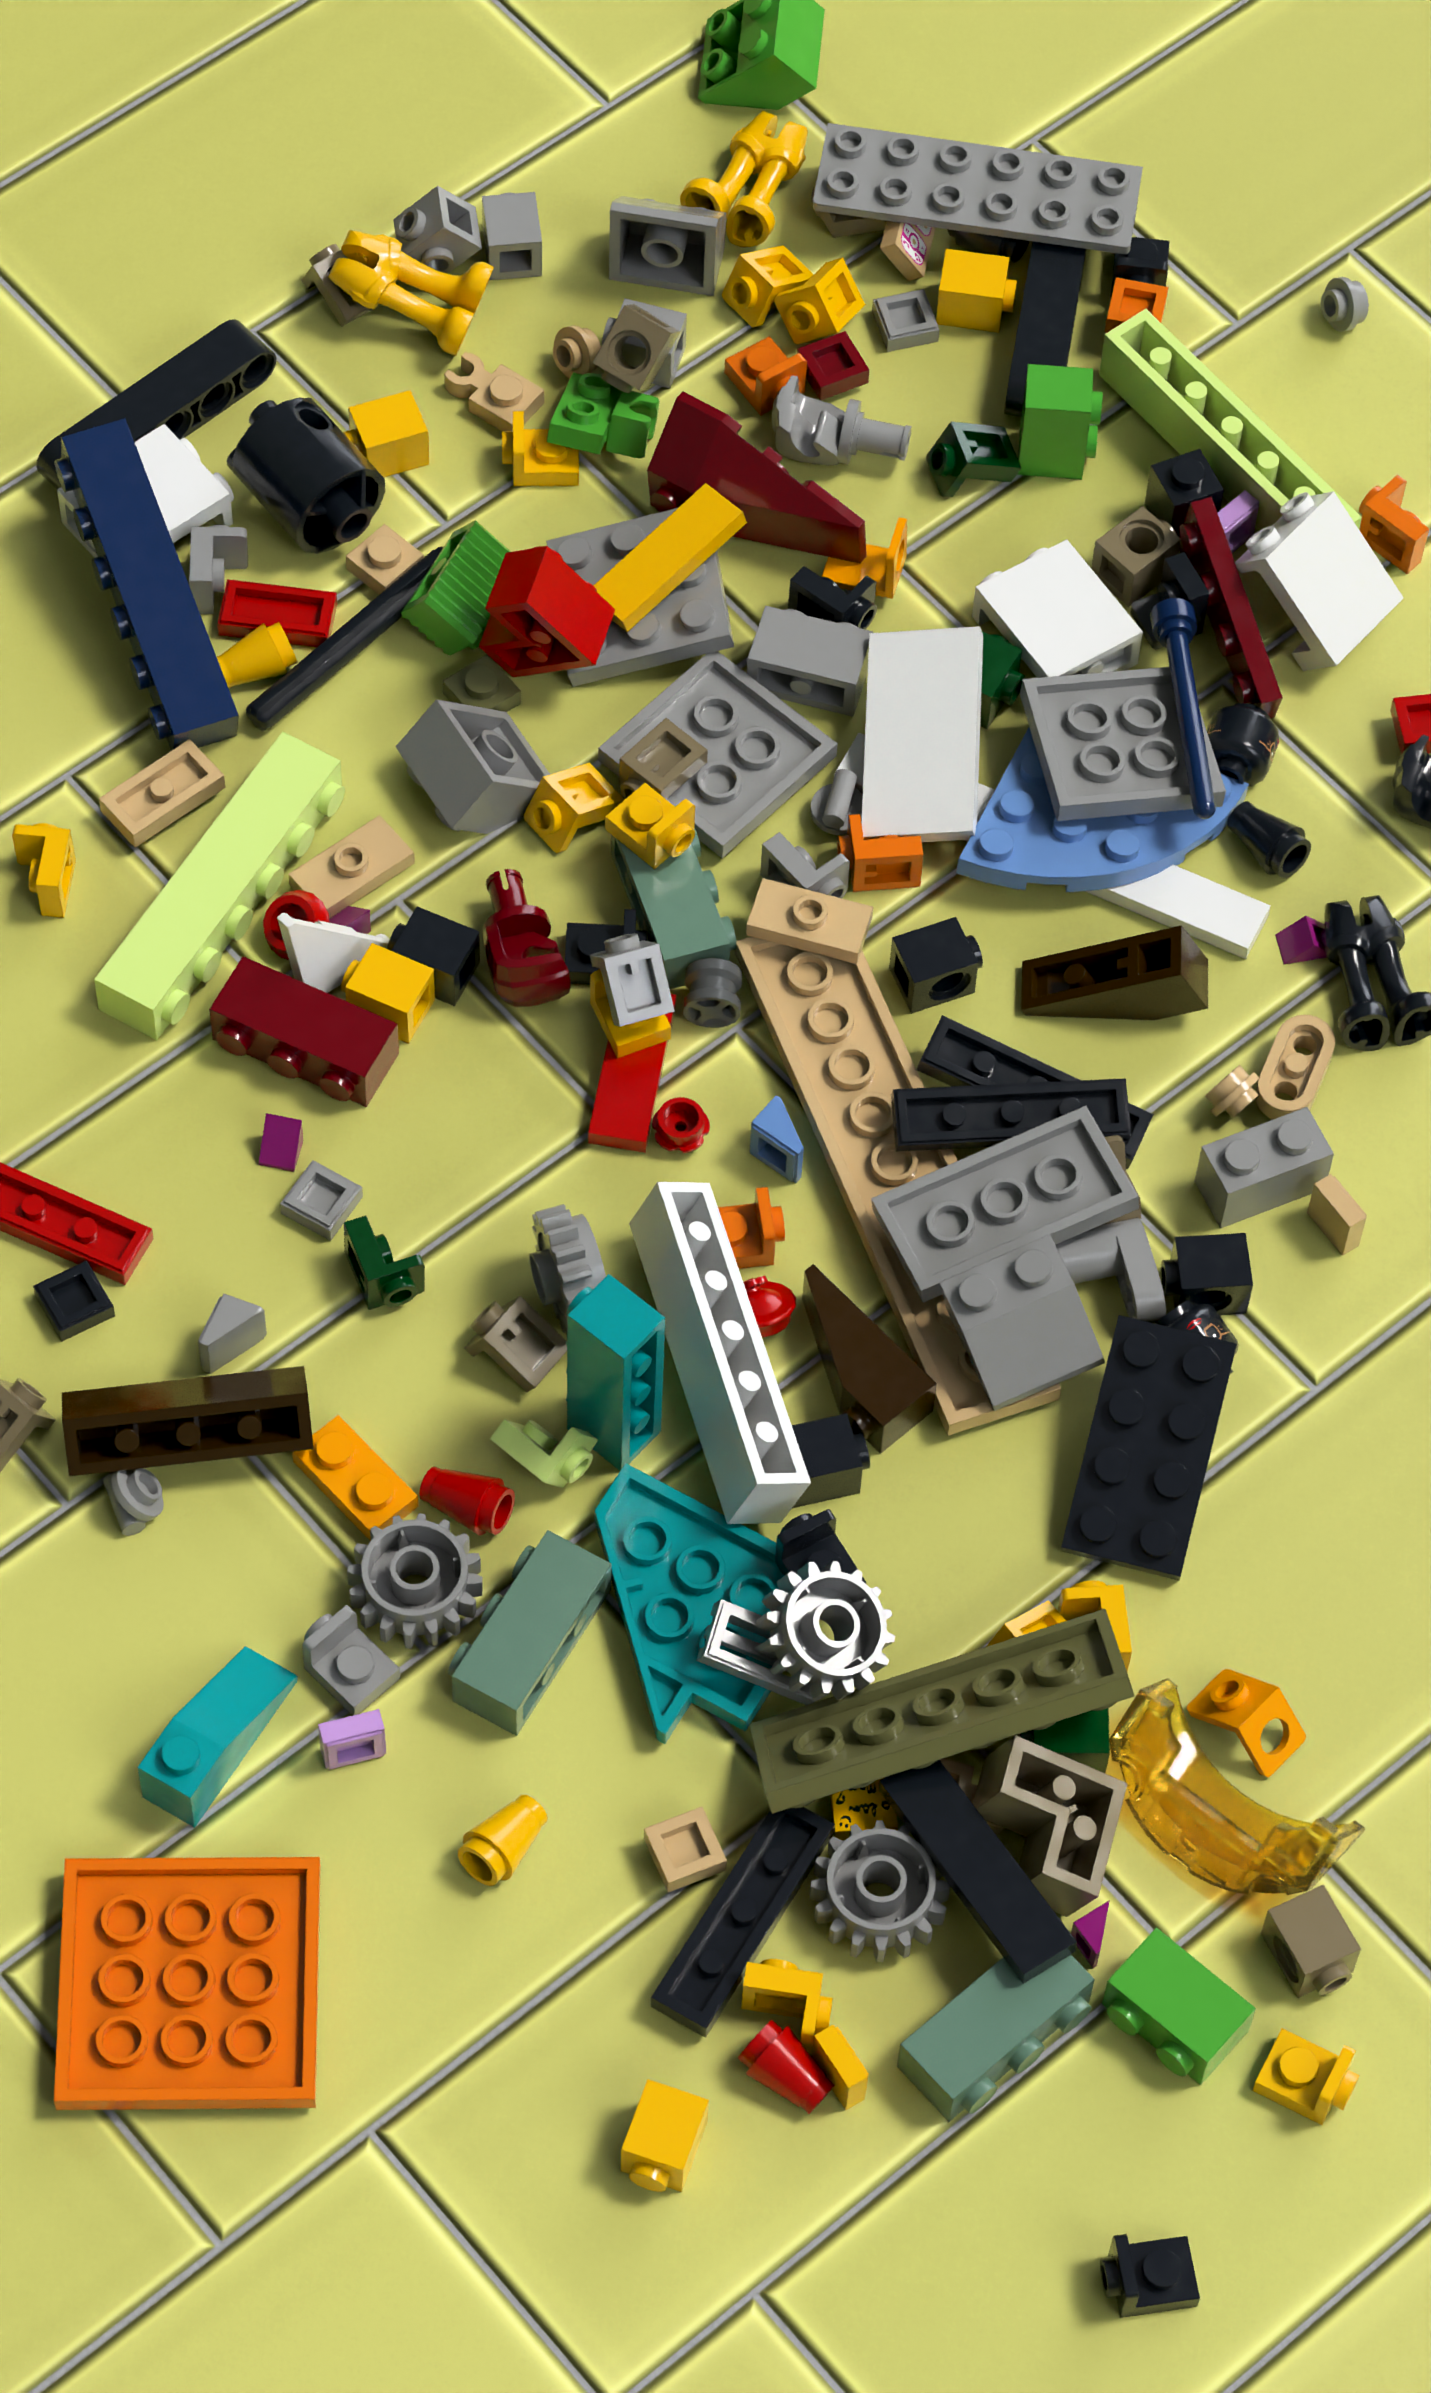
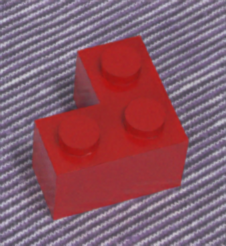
M537 546L531 549L507 552L485 607L491 615L479 648L513 678L595 666L615 609L597 593V589L591 583L583 580L569 567L557 551L548 546Z

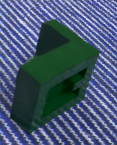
M951 421L926 456L929 470L942 497H953L966 478L1012 482L1021 470V465L1006 429L1002 426Z
M366 1215L344 1222V1252L368 1310L383 1305L388 1307L400 1306L411 1301L417 1294L424 1292L425 1265L420 1255H414L394 1262L385 1235H374Z

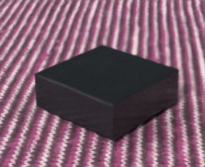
M87 1260L33 1286L35 1297L61 1342L115 1317L114 1306Z

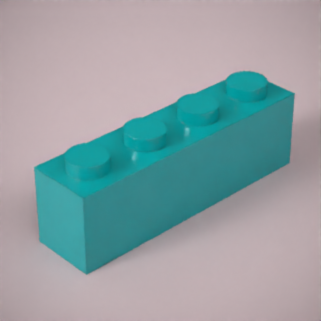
M608 1274L594 1289L586 1287L581 1290L572 1300L566 1312L567 1429L575 1427L592 1434L598 1439L592 1449L621 1471L625 1463L630 1464L661 1432L665 1317Z

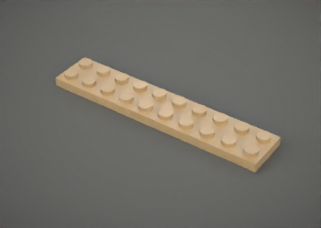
M755 937L738 940L735 955L914 1361L937 1383L934 1406L947 1435L949 1436L1059 1400L1061 1387L1058 1383L1001 1409L993 1410L949 1317L943 1295L922 1302L873 1212L871 1198L958 1160L953 1149L896 1152L891 1103L893 1089L924 1088V1085L863 951L861 950L857 964Z

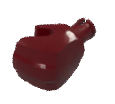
M505 869L509 885L507 890L503 888L499 871L494 872L486 880V888L490 894L494 914L484 923L482 935L495 991L504 1002L514 1007H529L560 999L570 992L571 978L569 970L559 953L556 941L548 938L551 932V924L547 913L537 906L528 905L523 888V878L520 872L514 869Z

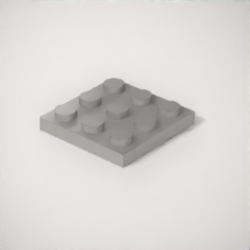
M678 508L547 540L546 543L549 548L557 551L562 556L563 561L583 580L594 585ZM714 552L628 632L614 621H611L596 665L567 670L572 686L734 647L718 552Z
M716 651L705 654L598 748V761L619 777L620 758L665 718L669 719L708 750L707 763L669 796V802L672 805H678L684 799H687L695 805V829L699 841L723 858L837 756L838 743L728 658Z
M1170 667L1022 680L1020 697L1057 821L1193 809ZM1201 715L1216 807H1222L1226 790Z

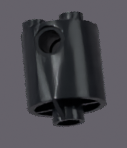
M299 397L284 401L278 405L273 400H268L258 405L250 414L249 423L251 426L240 439L237 447L229 454L227 466L304 552L319 554L333 550L359 537L369 526L372 517L381 505L385 494L384 477L312 398Z

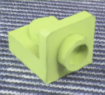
M505 1419L490 1438V1440L542 1482L561 1488L567 1482H575L584 1474L593 1459V1454L590 1451L598 1441L589 1432L572 1427L557 1447L553 1449L558 1440L534 1421L529 1420L524 1426Z

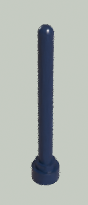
M1170 598L1157 603L1150 612L1152 633L1154 638L1167 649L1193 812L1200 819H1208L1214 815L1216 805L1189 644L1197 631L1195 611L1193 605L1187 600Z

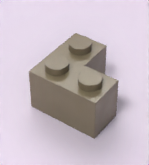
M1015 1735L985 1757L973 1805L984 1820L1026 1837L1019 1866L1052 1910L1068 1917L1099 1897L1128 1783Z

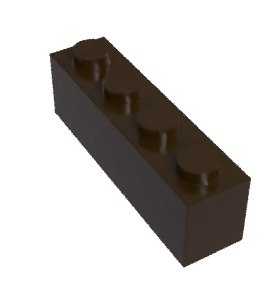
M304 1366L62 1392V1424L69 1476L314 1449Z

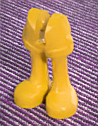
M761 111L746 127H743L734 135L730 142L732 158L717 183L712 179L704 177L695 178L686 184L680 195L681 206L703 207L713 211L726 212L727 237L732 244L740 247L758 246L768 238L775 226V217L769 207V203L781 181L792 179L799 172L802 163L806 159L804 148L808 135L807 128L789 121L783 127L778 138H774L778 118L776 115L766 111ZM758 173L759 176L749 195L739 198L731 209L736 197L751 174Z
M349 230L341 247V251L347 258L335 260L328 278L349 294L353 301L368 309L374 310L378 304H381L421 324L436 336L438 345L444 352L457 356L494 267L482 261L474 263L467 272L460 276L443 273L402 252V243L395 238L384 234L371 235ZM399 280L427 292L453 308L444 309L427 302L397 285L396 281Z

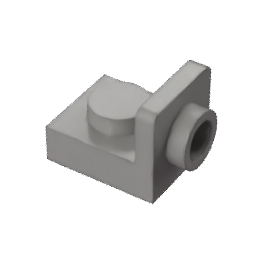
M226 525L191 527L190 589L200 614H214V592H225V569H246L248 567L247 530L243 527H229Z
M780 832L762 844L760 875L763 878L838 898H843L846 894L850 861L843 854L837 855L816 869V865L809 853L800 846L794 847Z
M637 933L626 934L604 941L605 951L590 955L592 967L600 968L614 1025L621 1027L675 1012L659 943L645 940L639 941Z
M348 1605L344 1606L334 1616L326 1614L312 1624L304 1636L302 1644L304 1669L352 1716L360 1714L400 1679V1668L358 1628L357 1614Z

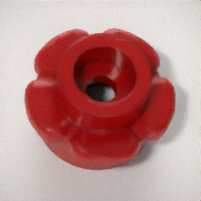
M677 1097L666 1101L655 1113L652 1120V1128L656 1130L655 1140L662 1148L668 1151L680 1150L683 1153H688L702 1146L704 1142L703 1136L709 1133L710 1122L697 1102L689 1098ZM677 1125H684L686 1129L684 1131H677L675 1127Z

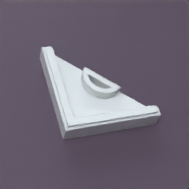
M281 913L277 917L294 978L326 993L342 984L344 974L353 960L361 961L371 943L387 949L390 940L384 934L376 936L356 932L351 927L319 920L313 923L294 919L287 913Z

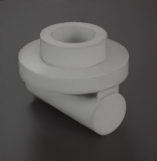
M847 769L837 770L833 783L820 788L814 794L810 812L812 820L821 830L834 835L847 834L848 815L860 814L862 820L863 794L855 788L857 776L854 772Z
M143 1468L115 1471L104 1478L103 1482L123 1535L130 1536L141 1532L145 1528L146 1522L153 1520L162 1512L164 1506L162 1487L158 1479L150 1471Z

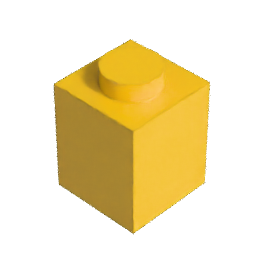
M946 249L938 295L937 324L999 333L1002 311L1013 313L1017 280L1007 279L1009 257Z
M411 390L348 407L349 430L343 433L383 477L429 465L428 429Z
M371 943L362 960H353L348 966L342 980L341 991L345 993L347 1002L397 1023L398 1039L409 1044L435 1001L434 969Z
M647 2079L621 2149V2172L629 2174L630 2180L638 2186L651 2191L663 2192L668 2187L682 2192L707 2125L709 2100Z

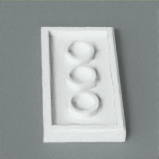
M980 626L869 633L861 820L864 840L878 839L887 835H898L901 837L921 836V842L969 840L970 836H975L978 810L983 633Z

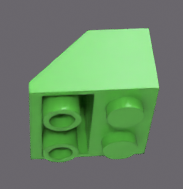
M739 0L725 9L716 11L707 19L705 27L706 34L700 68L698 99L705 104L779 110L815 90L817 87L825 9L814 0Z

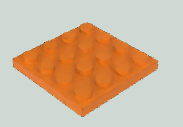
M320 1857L65 1858L54 2086L56 2110L316 2108Z

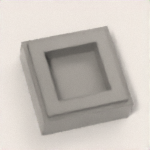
M924 289L873 299L872 313L887 352L938 342L939 327Z
M312 1160L280 1203L281 1214L331 1241L363 1198V1190L360 1185Z

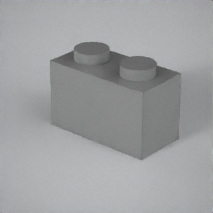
M765 606L748 655L747 674L779 699L854 716L868 673L869 633H873V631L860 629L847 622L836 623L807 616L793 609L782 610Z
M1308 1107L1202 1146L1194 1182L1221 1229L1312 1194L1314 1184L1329 1175L1334 1153Z

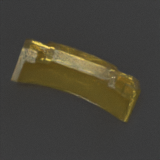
M1167 1678L1140 1689L1109 1738L1112 1761L1120 1763L1123 1778L1128 1783L1127 1788L1130 1793V1797L1125 1801L1146 1835L1165 1855L1173 1857L1193 1876L1219 1888L1250 1895L1253 1892L1286 1893V1895L1305 1892L1312 1889L1364 1832L1365 1827L1357 1821L1349 1824L1333 1825L1327 1819L1321 1817L1310 1823L1278 1814L1256 1803L1226 1780L1203 1752L1189 1727L1177 1691L1178 1686Z

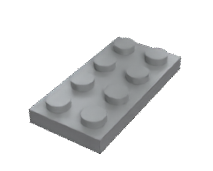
M1083 1106L871 1198L873 1212L922 1302L942 1295L939 1282L1050 1234L1056 1245L1139 1209V1197L1087 1106Z

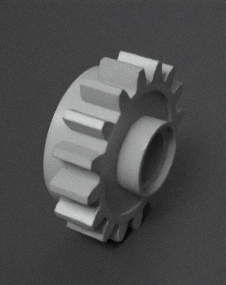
M562 1204L537 1211L532 1215L535 1225L532 1226L537 1241V1245H535L537 1252L530 1253L529 1260L535 1287L542 1304L545 1306L553 1303L556 1319L559 1318L562 1332L567 1335L566 1312L570 1303L584 1288L591 1287L594 1289L606 1277L594 1234L587 1219L583 1214L571 1216L570 1210H566L565 1205Z
M421 1513L418 1514L416 1520L403 1521L399 1515L394 1516L392 1525L383 1530L377 1526L370 1529V1543L368 1545L356 1544L354 1554L357 1564L349 1565L347 1569L348 1585L353 1586L349 1589L351 1608H362L360 1611L361 1625L366 1629L379 1622L381 1641L387 1643L395 1633L403 1634L405 1648L412 1649L417 1635H425L427 1641L433 1647L438 1645V1630L445 1628L455 1636L461 1633L458 1615L474 1618L476 1615V1600L473 1597L482 1596L483 1577L477 1575L481 1572V1559L479 1553H468L470 1551L469 1536L466 1533L455 1536L450 1532V1521L444 1519L439 1524L427 1521L425 1514ZM410 1575H422L428 1578L420 1584H409L403 1581L404 1578Z
M832 1561L822 1568L820 1572L815 1562H809L797 1570V1574L791 1571L777 1581L779 1589H774L764 1596L762 1602L772 1612H767L757 1619L756 1626L762 1630L769 1631L770 1638L758 1647L760 1652H775L778 1660L769 1670L773 1675L782 1673L785 1670L792 1675L788 1688L790 1691L795 1692L804 1685L809 1684L812 1700L818 1701L828 1695L830 1691H832L836 1700H840L853 1693L854 1687L857 1690H861L875 1680L872 1672L876 1673L887 1666L889 1659L882 1653V1650L895 1642V1635L887 1631L886 1622L893 1615L891 1610L883 1609L878 1599L881 1593L878 1586L870 1588L861 1581L862 1572L858 1569L851 1574L841 1572L839 1562ZM819 1619L825 1621L831 1627L834 1641L823 1634L819 1625Z
M876 1820L875 1826L872 1829L862 1831L857 1824L850 1826L849 1838L845 1841L832 1837L829 1840L827 1852L830 1858L817 1857L814 1875L819 1879L811 1881L810 1899L820 1902L815 1906L814 1919L816 1924L833 1922L829 1929L828 1940L835 1944L845 1937L852 1940L850 1956L855 1958L862 1952L865 1946L872 1947L876 1962H883L886 1949L894 1946L903 1958L909 1957L912 1938H915L924 1945H928L931 1942L933 1932L930 1924L942 1925L944 1922L946 1907L941 1903L948 1901L950 1885L946 1881L939 1880L943 1876L933 1864L924 1847L909 1836V1830L903 1824L897 1831L886 1828L883 1820ZM873 1883H883L890 1886L895 1892L889 1896L879 1897L868 1892L865 1887Z

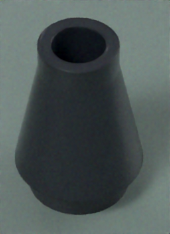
M1249 801L1239 804L1228 818V829L1238 836L1267 874H1278L1282 878H1287L1295 874L1306 862L1311 851V843L1305 838V831L1302 828L1257 808Z

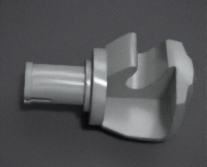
M798 376L790 377L786 385L778 391L773 402L772 428L775 432L778 452L786 458L818 465H838L842 463L848 465L852 455H856L858 450L899 458V460L905 461L912 426H902L864 418L865 414L861 412V401L850 399L846 412L830 403L807 397L799 391Z

